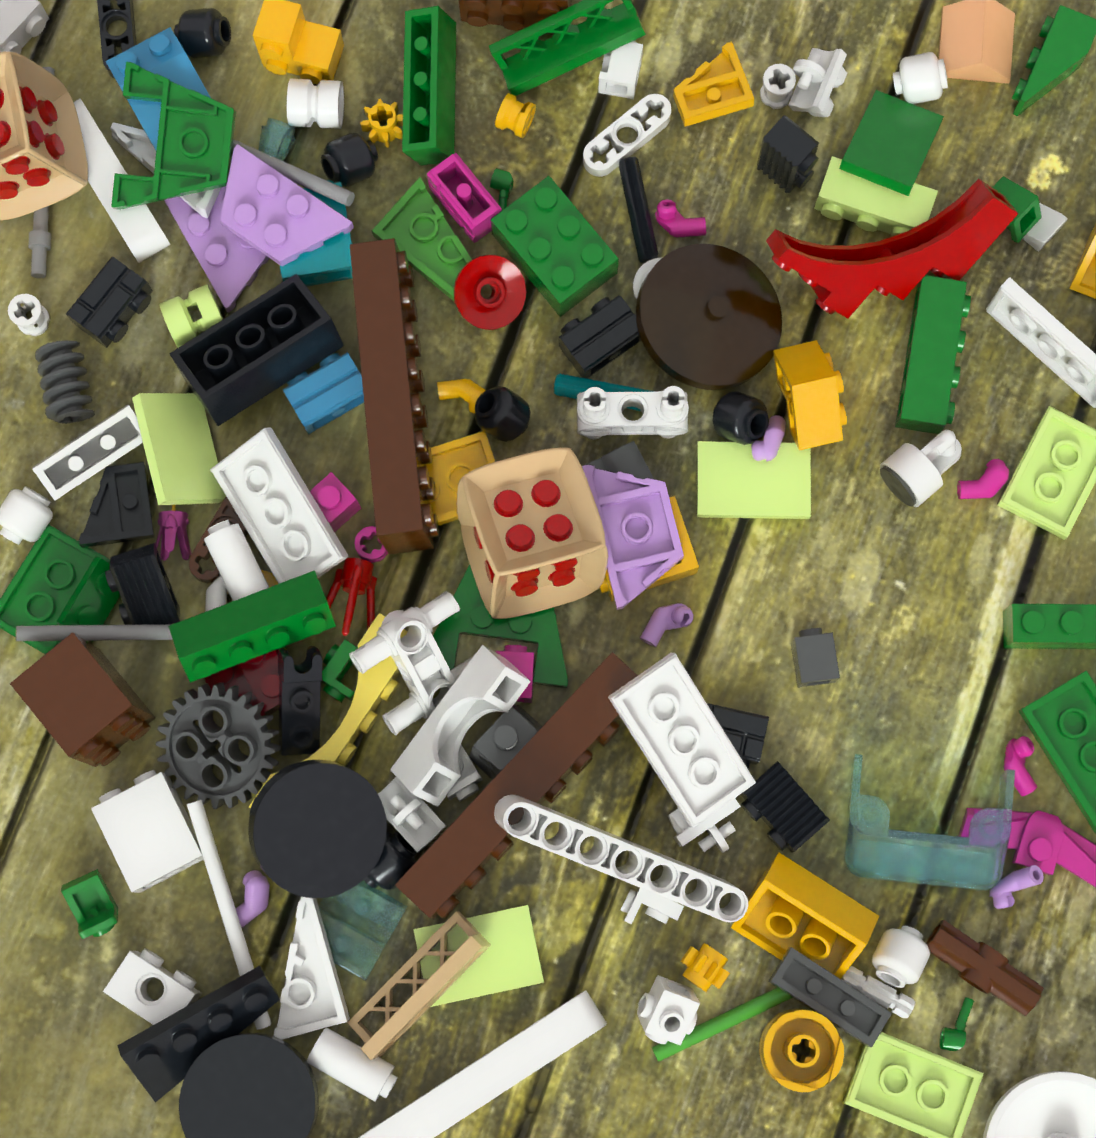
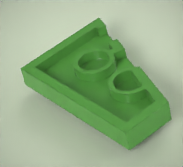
M419 177L374 227L372 234L378 240L395 238L399 250L406 251L408 264L454 301V284L457 275L472 258L449 226L441 209L434 202L427 191V187Z

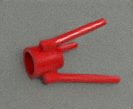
M346 558L343 569H336L334 582L326 597L329 608H331L341 585H343L342 590L349 593L342 627V634L344 636H347L350 632L357 595L365 594V589L367 593V630L375 620V587L377 578L372 576L374 564L360 558Z

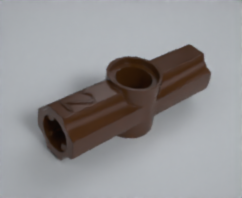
M941 920L928 937L926 944L930 949V953L959 972L958 975L967 983L985 994H992L1022 1016H1027L1041 998L1044 988L1039 983L1009 965V960L1001 953L979 941L977 943L947 921Z

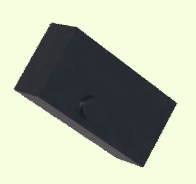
M295 274L169 354L216 425L220 426L336 352L344 344L332 318L299 276Z

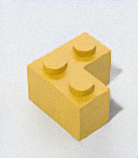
M264 0L252 35L263 66L274 74L286 75V73L300 76L302 79H310L313 84H319L321 80H334L344 48L341 30L306 21L301 4L286 0Z
M817 340L773 350L777 383L786 399L790 433L798 449L803 450L843 441L842 425L847 424V416L843 403H839V393L844 392V385L840 371H834L830 353H824Z

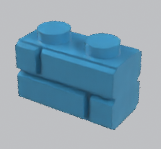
M348 352L342 356L339 353H335L326 357L320 362L321 368L309 375L307 372L301 373L287 382L288 387L282 389L308 434L364 403L362 375Z

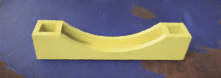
M380 613L377 615L358 643V648L377 636L376 632L381 627L385 616ZM403 629L400 638L404 637L408 631ZM391 656L379 662L364 674L358 671L354 697L340 727L326 744L303 761L330 760L346 766L357 749L353 743L361 732L365 734L369 732L378 718L375 710L382 700L388 702L392 698L400 684L396 681L400 672ZM278 772L270 774L267 780L269 781Z

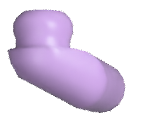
M775 415L769 418V425L765 431L764 440H755L752 443V456L756 461L766 459L768 462L776 457L786 429V422L783 417Z
M682 603L658 607L654 610L640 639L653 647H657L666 630L687 627L692 623V610Z
M1033 865L1013 871L995 883L989 893V897H993L994 907L996 909L1012 907L1015 903L1012 892L1041 884L1044 879L1043 872L1040 867Z
M257 870L248 872L243 878V884L245 885L244 902L236 908L242 928L265 911L269 903L270 885L268 879Z

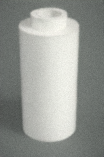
M225 520L208 529L210 535L204 539V542L232 600L235 601L269 588L239 524L230 525L229 520Z
M325 1028L316 1041L306 1062L376 1102L379 1096L387 1098L398 1079L397 1076L392 1074L395 1066L380 1057L370 1060L360 1049L359 1045L331 1029Z

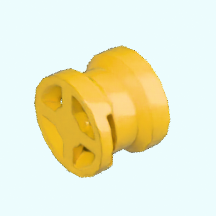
M508 93L497 113L495 127L501 130L508 128L513 130L515 136L524 138L534 118L536 104L531 102L524 104L519 102L515 95Z

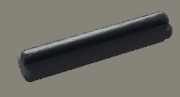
M628 157L619 161V170L638 260L640 263H646L649 260L658 258V250L639 161L637 157Z

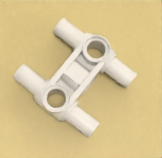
M670 386L664 389V391L604 392L599 387L589 388L577 395V433L592 440L606 435L658 434L663 438L670 439L676 435L685 434L688 432L689 406L687 393L677 386ZM633 406L639 408L643 416L638 420L631 421L626 419L622 412L625 408Z
M447 591L421 608L415 606L410 607L406 611L395 610L390 612L376 632L377 636L349 653L351 661L362 674L389 656L393 658L410 691L408 699L382 715L385 724L394 735H397L422 717L424 719L429 718L474 657L473 655L450 670L432 635L433 627L460 611L455 598ZM409 626L407 634L400 638L402 630ZM441 688L438 696L433 699L434 693Z

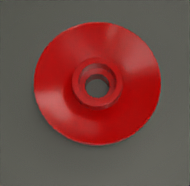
M482 255L469 261L458 273L454 284V301L459 313L468 323L481 329H499L510 324L522 311L526 299V284L522 273L513 262L497 255ZM488 284L492 289V293L488 298H483L481 289L484 285Z

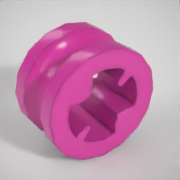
M374 526L365 527L360 530L354 542L355 549L360 558L371 563L380 562L388 554L383 545L380 550L373 549L371 554L364 552L367 548L365 545H362L365 539L371 540L373 536H376V527Z

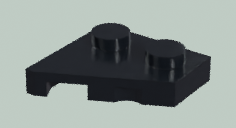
M144 462L106 467L100 481V489L90 508V516L84 532L81 533L79 538L81 548L155 538Z

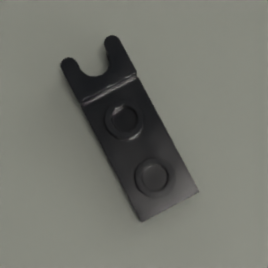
M309 646L304 662L296 665L288 650L283 647L278 651V674L280 676L279 745L281 746L279 752L281 756L313 754L320 748L322 655L317 647Z

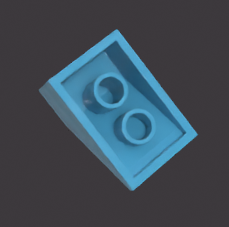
M171 27L106 61L122 93L126 62H132L149 72L161 75L171 82L211 98ZM126 99L153 147L157 150L161 102Z

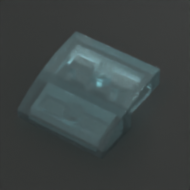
M364 881L342 894L323 898L319 905V910L334 963L366 981L408 906L380 890L370 887Z

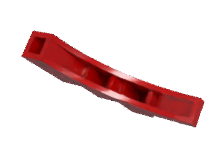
M978 179L958 200L935 217L907 232L880 241L852 246L821 245L798 240L775 229L766 242L774 254L771 257L772 260L787 272L791 269L797 271L799 276L812 287L818 297L815 301L824 311L829 314L837 312L849 319L874 289L884 296H888L891 293L904 300L929 270L940 278L947 275L953 280L960 281L1019 213L1003 194Z

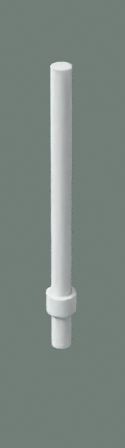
M201 799L188 803L187 808L238 972L242 976L253 970L254 966ZM268 1011L254 1021L257 1030L271 1025Z

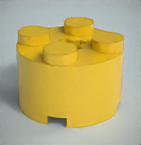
M798 1008L780 1012L767 1023L760 1038L759 1053L764 1069L776 1082L792 1091L812 1092L824 1087L838 1075L843 1064L844 1045L837 1029L828 1018L817 1012ZM805 1039L804 1044L810 1048L809 1055H802L800 1061H797V1054L792 1052L793 1044H800L801 1040Z

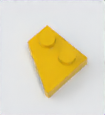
M732 41L722 46V52L710 63L705 61L696 69L692 77L685 78L673 89V97L685 127L754 106L753 93Z

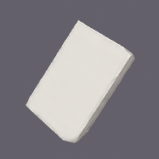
M1041 203L1039 204L1042 218L1022 238L1038 252L1062 228L1068 219L1063 214Z

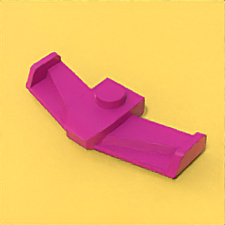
M966 808L956 845L1016 849L1012 861L1013 864L1025 868L1036 865L1040 867L1044 874L1053 875L1057 863L1096 888V844L1062 824L1058 816L1040 810L1031 813Z

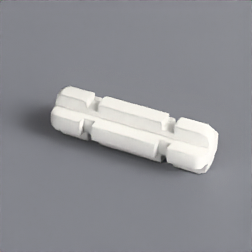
M850 966L841 978L842 981L883 1008H891V1012L901 1018H908L914 1009V999L903 993L896 994L897 990L870 975L863 976V972L853 966Z

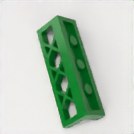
M583 0L489 45L492 56L503 72L510 93L518 96L646 35L632 0H622V4L611 9L604 7L614 0ZM581 16L587 17L586 21L578 25L571 24L573 20ZM547 32L554 33L547 40H538L539 36ZM514 48L521 49L519 53L507 59L503 56V53Z

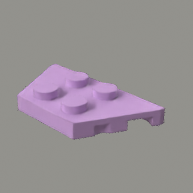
M238 144L234 147L220 222L222 226L277 264L284 266L298 259L299 255L303 252H311L323 246L324 241L341 232L345 235L354 228L350 220Z
M226 186L221 188L208 218L202 217L181 197L164 200L227 313L232 311L236 306L235 301L245 287H250L258 276L259 268L266 264L270 258L222 226L220 217Z
M584 465L582 468L598 508L605 533V542L608 550L607 572L616 609H623L684 557L666 483L650 478H636L632 474L623 472L613 473L596 469L592 465Z

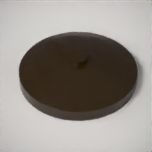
M693 244L668 253L647 274L640 287L636 301L637 328L643 345L651 358L668 375L695 388L724 390L749 381L769 363L774 355L773 350L777 349L780 342L782 312L772 284L762 270L751 260L723 246Z

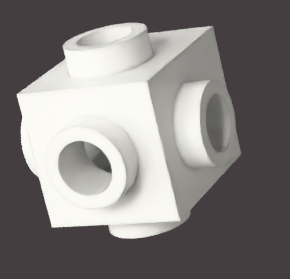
M657 975L650 992L644 993L637 1008V1015L648 1038L660 1044H666L669 1041L681 1046L685 1035H689L696 1025L697 1010L700 1002L692 988Z

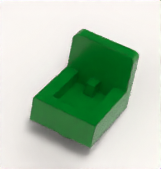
M344 639L340 646L334 644L323 660L326 667L322 671V682L326 684L323 691L341 703L345 697L352 701L355 693L341 683L353 665L349 653L358 649L346 639Z
M98 869L62 885L61 892L79 924L78 933L81 939L91 935L93 937L102 936L109 932L118 922V906Z

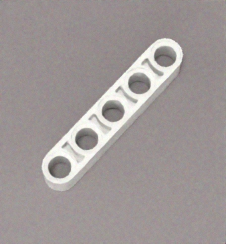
M79 98L74 101L86 151L88 182L134 257L140 263L166 248L170 243L146 204L121 210L111 207L115 173H127L86 106Z

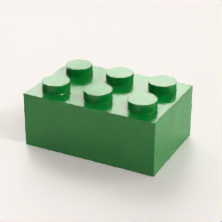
M547 176L491 219L492 235L560 317L618 273V257L550 176Z

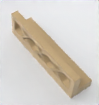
M456 911L347 1022L365 1042L360 1049L370 1060L382 1057L491 946L460 911ZM458 924L469 938L456 951H447V934ZM440 942V951H431ZM426 955L440 956V968L429 979H420V961ZM413 969V978H405ZM399 983L413 984V995L401 1007L393 1006V989ZM386 997L385 1006H377ZM371 1011H385V1024L372 1035L361 1021Z

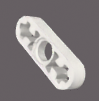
M660 94L645 96L591 140L583 152V164L586 171L597 177L608 175L619 166L621 159L633 155L661 132L670 122L671 104L669 100ZM651 107L653 110H657L660 107L661 118L655 115L645 121V129L647 131H644L641 122L647 118L648 108ZM630 127L637 132L638 137L632 143H623L617 138V132L621 128ZM607 140H610L614 148L606 154V163L603 164L601 161L593 163V153L596 152L599 155L605 153L609 149V141Z

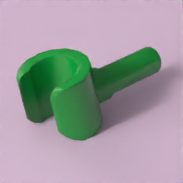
M496 168L492 175L490 188L500 191L498 205L504 210L507 207L514 181L510 172Z
M965 997L955 1023V1029L942 1028L939 1043L941 1049L957 1051L965 1045L966 1022L974 1000Z

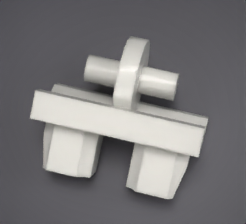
M812 48L807 60H797L793 71L799 77V81L788 106L793 111L808 112L814 117L830 116L834 107L830 94L833 88H838L844 83L847 72L842 66L847 54L842 49L824 51Z
M397 777L378 793L385 810L386 819L417 853L447 827L421 798L412 794Z
M734 798L694 828L689 826L678 808L668 815L671 825L677 834L673 838L681 847L707 831L709 835L698 842L702 851L705 852L716 845L724 853L729 849L725 838L736 830L730 821L718 829L715 824L741 806Z

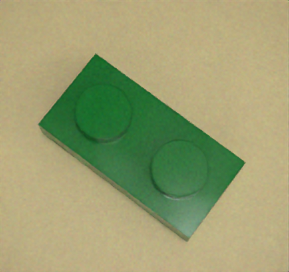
M95 556L56 622L61 625L104 624L120 597L119 591H111L106 579L105 571L110 569V563Z

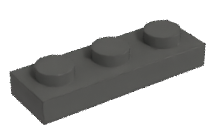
M792 947L787 949L769 979L770 983L814 1012L825 1016L832 1024L867 1047L874 1045L892 1014Z

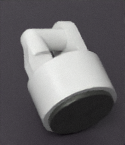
M951 430L942 431L921 450L910 443H904L880 464V475L898 499L910 507H918L943 486L941 475L960 459L962 453L961 444Z

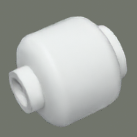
M933 52L902 58L899 64V72L893 73L896 95L903 94L906 102L911 104L940 99L943 89L948 88L944 59L938 60Z
M26 486L23 490H11L0 506V525L3 527L0 534L18 545L22 539L28 542H36L53 517V512L48 507L51 501Z
M902 926L901 929L892 928L883 933L872 957V964L877 970L876 975L882 981L898 988H903L906 984L910 985L918 982L930 956V949L922 940V933L909 926Z

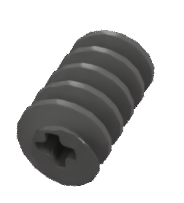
M65 340L47 343L35 352V358L40 362L37 370L39 375L43 377L40 381V387L46 391L43 393V402L49 405L45 409V415L48 419L58 423L67 424L84 421L95 415L93 410L82 408V406L92 402V397L80 395V392L88 389L90 385L87 381L77 380L78 377L87 373L85 367L75 366L76 363L85 359L84 354L72 352L73 349L80 346V342Z

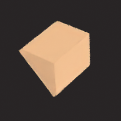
M963 0L943 6L938 60L944 59L947 78L1009 84L1011 81L1015 13L996 0Z

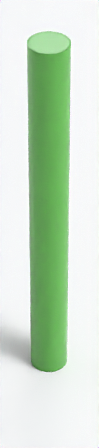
M777 987L695 1026L689 1035H685L681 1046L667 1041L666 1044L653 1046V1052L658 1062L793 997Z

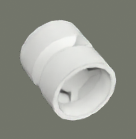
M290 78L287 89L288 125L311 127L313 122H317L320 128L341 129L344 116L343 82L321 80L317 86H314L310 79Z

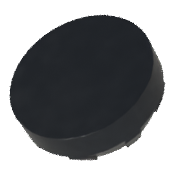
M307 760L293 763L279 770L255 797L249 813L248 835L250 849L257 864L281 888L302 897L327 898L342 894L357 886L376 866L386 841V814L382 801L373 786L357 772L330 760Z
M245 1033L216 1042L197 1057L186 1073L179 1096V1117L185 1137L309 1138L316 1124L319 1111L318 1087L312 1068L306 1062L307 1060L293 1046L272 1035Z

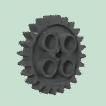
M223 682L213 685L212 690L207 683L199 686L198 692L194 689L184 692L185 699L180 697L172 702L176 710L170 709L163 713V716L170 723L158 726L157 730L165 734L166 738L157 741L156 746L165 748L166 754L157 759L159 762H169L170 767L164 773L166 776L175 775L177 777L172 786L173 789H177L182 785L186 787L184 799L187 800L197 794L198 800L202 799L204 805L211 798L213 809L221 807L224 801L228 808L237 805L238 800L244 804L252 799V793L258 794L263 786L261 782L265 783L271 773L267 769H273L279 765V761L270 756L281 749L280 745L271 743V738L279 734V730L268 729L267 724L274 717L273 715L264 717L260 715L265 705L263 702L254 706L250 704L252 692L238 697L239 687L237 685L230 687L225 692ZM214 710L222 715L224 720L223 727L218 726L214 722ZM196 720H198L199 726L195 724ZM188 736L197 742V752L189 748L187 744ZM239 739L244 740L249 745V756L242 753L239 749ZM219 741L221 743V746L217 750L215 746L218 744ZM213 764L222 769L224 774L223 781L215 777ZM237 765L241 767V772L238 771Z

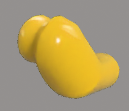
M470 379L437 382L439 400L462 398L468 402L469 411L475 414L477 399L486 391Z

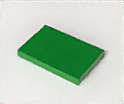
M876 90L842 159L839 169L909 196L944 116Z
M48 524L0 598V629L16 637V626L61 625L56 621L95 556L102 558L110 563V559L89 547L81 548L79 541ZM61 641L23 642L46 654Z

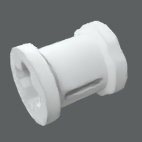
M774 64L768 67L763 76V86L760 89V98L765 105L770 106L772 109H781L788 105L796 83L794 71L784 64Z
M20 294L10 301L8 315L24 334L38 336L48 329L49 313L35 296ZM31 311L33 316L27 319L25 314Z

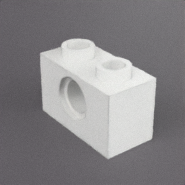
M144 948L142 953L139 951H129L103 991L153 1025L196 1002L202 994L194 988L197 982L192 977L180 970H176L174 974L161 966L164 960ZM154 977L161 980L164 986L163 995L158 1000L151 999L147 994V984Z

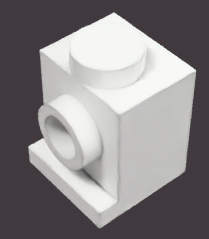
M634 40L612 52L604 54L602 71H600L598 93L634 100L642 62L643 44H639Z

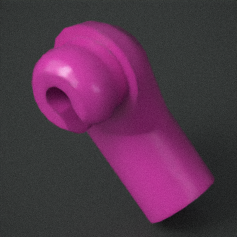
M666 199L658 203L657 211L655 212L656 220L671 236L676 238L706 236L705 217L684 218L677 211L676 203L672 200Z
M1000 459L990 460L986 464L987 468L979 480L958 481V499H982L995 496L1009 478V469L1004 461Z
M1021 736L1018 739L1013 738L1008 742L1003 766L1005 773L1020 796L1028 795L1037 788L1036 783L1025 768L1026 757L1031 756L1034 752V745L1030 738L1026 736Z

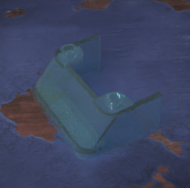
M854 755L844 862L850 873L860 878L981 891L991 889L1000 882L1011 833L1015 770L1007 769L1000 775L998 808H985L978 811L971 819L969 838L890 830V812L886 803L876 796L860 794L863 755Z

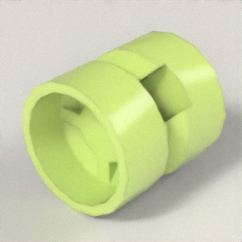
M208 284L189 291L187 299L177 296L159 304L167 327L178 348L223 320ZM199 309L203 318L194 322L190 311Z

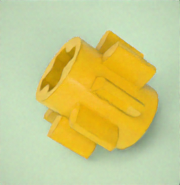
M380 98L372 108L364 107L365 115L369 120H363L360 124L363 132L371 131L368 137L373 144L379 141L388 148L390 142L395 138L403 139L402 130L399 128V126H403V114L397 115L399 111L397 102L389 105L383 103ZM387 120V125L380 126V121Z
M703 943L699 951L694 947H690L680 961L687 966L682 976L704 992H707L711 985L720 989L730 974L723 969L728 959L706 943Z

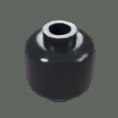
M214 8L185 11L179 18V24H176L174 28L175 36L186 54L192 58L218 56L224 52L226 46L231 41V27L228 19Z
M349 133L328 142L325 146L324 154L321 156L322 168L327 178L333 182H341L343 187H349L370 178L375 171V161L378 160V153L371 140L366 141L358 133Z
M502 386L491 388L479 396L475 403L476 424L484 432L497 440L508 442L516 439L526 431L531 411L529 404L522 397Z
M738 391L729 392L721 397L713 410L712 421L716 433L725 439L742 445L752 444L755 440H758L764 435L769 425L767 408L763 401Z
M387 832L380 859L364 881L372 888L379 886L386 890L395 889V884L416 863L415 856L417 852L399 832L394 834Z

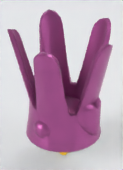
M172 505L171 511L159 512L157 522L160 525L155 544L158 547L162 534L160 558L163 561L167 560L170 552L174 550L176 533L182 558L188 560L189 555H192L187 534L189 514L176 511V505Z

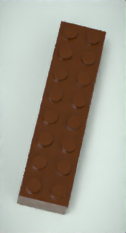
M395 238L350 244L376 536L389 555L434 549L433 537L439 536L437 515L436 513L433 514L432 506L429 500H435V486L433 477H429L426 464L432 463L430 443L425 440L424 430L422 429L428 428V416L426 406L422 405L420 392H425L423 372L418 369L416 357H421V345L418 334L415 335L413 322H418L416 302L412 300L410 288L414 287L412 266L408 265L406 251L399 250Z
M612 652L404 874L395 886L430 919L435 920L438 915L445 919L460 903L456 896L465 886L472 890L487 874L483 869L486 863L492 857L499 861L513 846V841L510 839L512 835L501 828L495 820L494 810L498 801L507 795H517L540 805L545 800L552 804L566 789L567 783L564 779L572 771L579 775L593 759V754L590 751L598 743L604 747L617 734L620 727L617 722L621 717L608 696L638 675ZM518 807L511 811L508 817L509 825L517 824L522 820L524 815L523 807Z

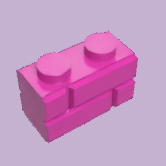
M457 153L450 155L427 173L429 189L458 225L464 227V232L473 243L479 241L492 231L491 219L500 213L502 208Z

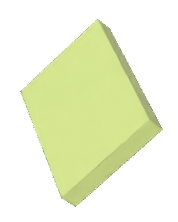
M139 393L134 396L132 400L158 505L222 502L226 495L210 470L218 464L205 408L194 393Z
M1048 406L997 506L1063 540L1068 538L1096 483V429Z
M716 441L697 442V517L810 519L811 448L799 450L796 443L781 442L776 457L767 462L766 459L761 461L753 459L752 444L742 445L736 442Z
M528 905L466 918L491 946L431 1007L544 983ZM444 923L413 929L417 951ZM458 924L447 934V951H456L469 938ZM440 942L431 951H440ZM426 955L420 961L423 979H429L440 968V956Z
M881 1032L872 1047L863 1046L843 1103L928 1138H961L984 1073Z

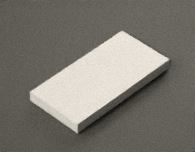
M1009 277L998 289L987 306L986 312L1093 408H1096V354Z
M271 427L262 429L210 469L279 584L314 570L319 578L349 557Z
M671 652L608 696L689 826L694 828L756 783L675 653Z

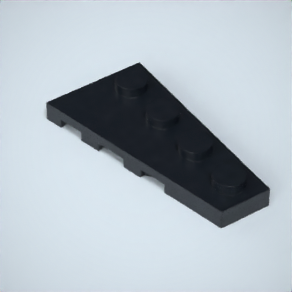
M258 966L117 1045L120 1056L156 1103L184 1080L189 1068L203 1051L220 1040L238 1035L276 1004L280 998L261 966Z

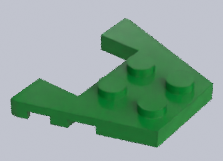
M126 62L123 96L126 99L161 102L156 160L153 177L115 173L111 207L121 210L227 186L236 111L194 90H189L171 82L161 75L149 72L139 65Z
M469 564L453 596L459 605L460 611L439 623L433 635L449 669L452 670L456 665L460 634L538 644L533 684L567 688L568 678L554 607L519 617L506 619L492 618L483 603Z

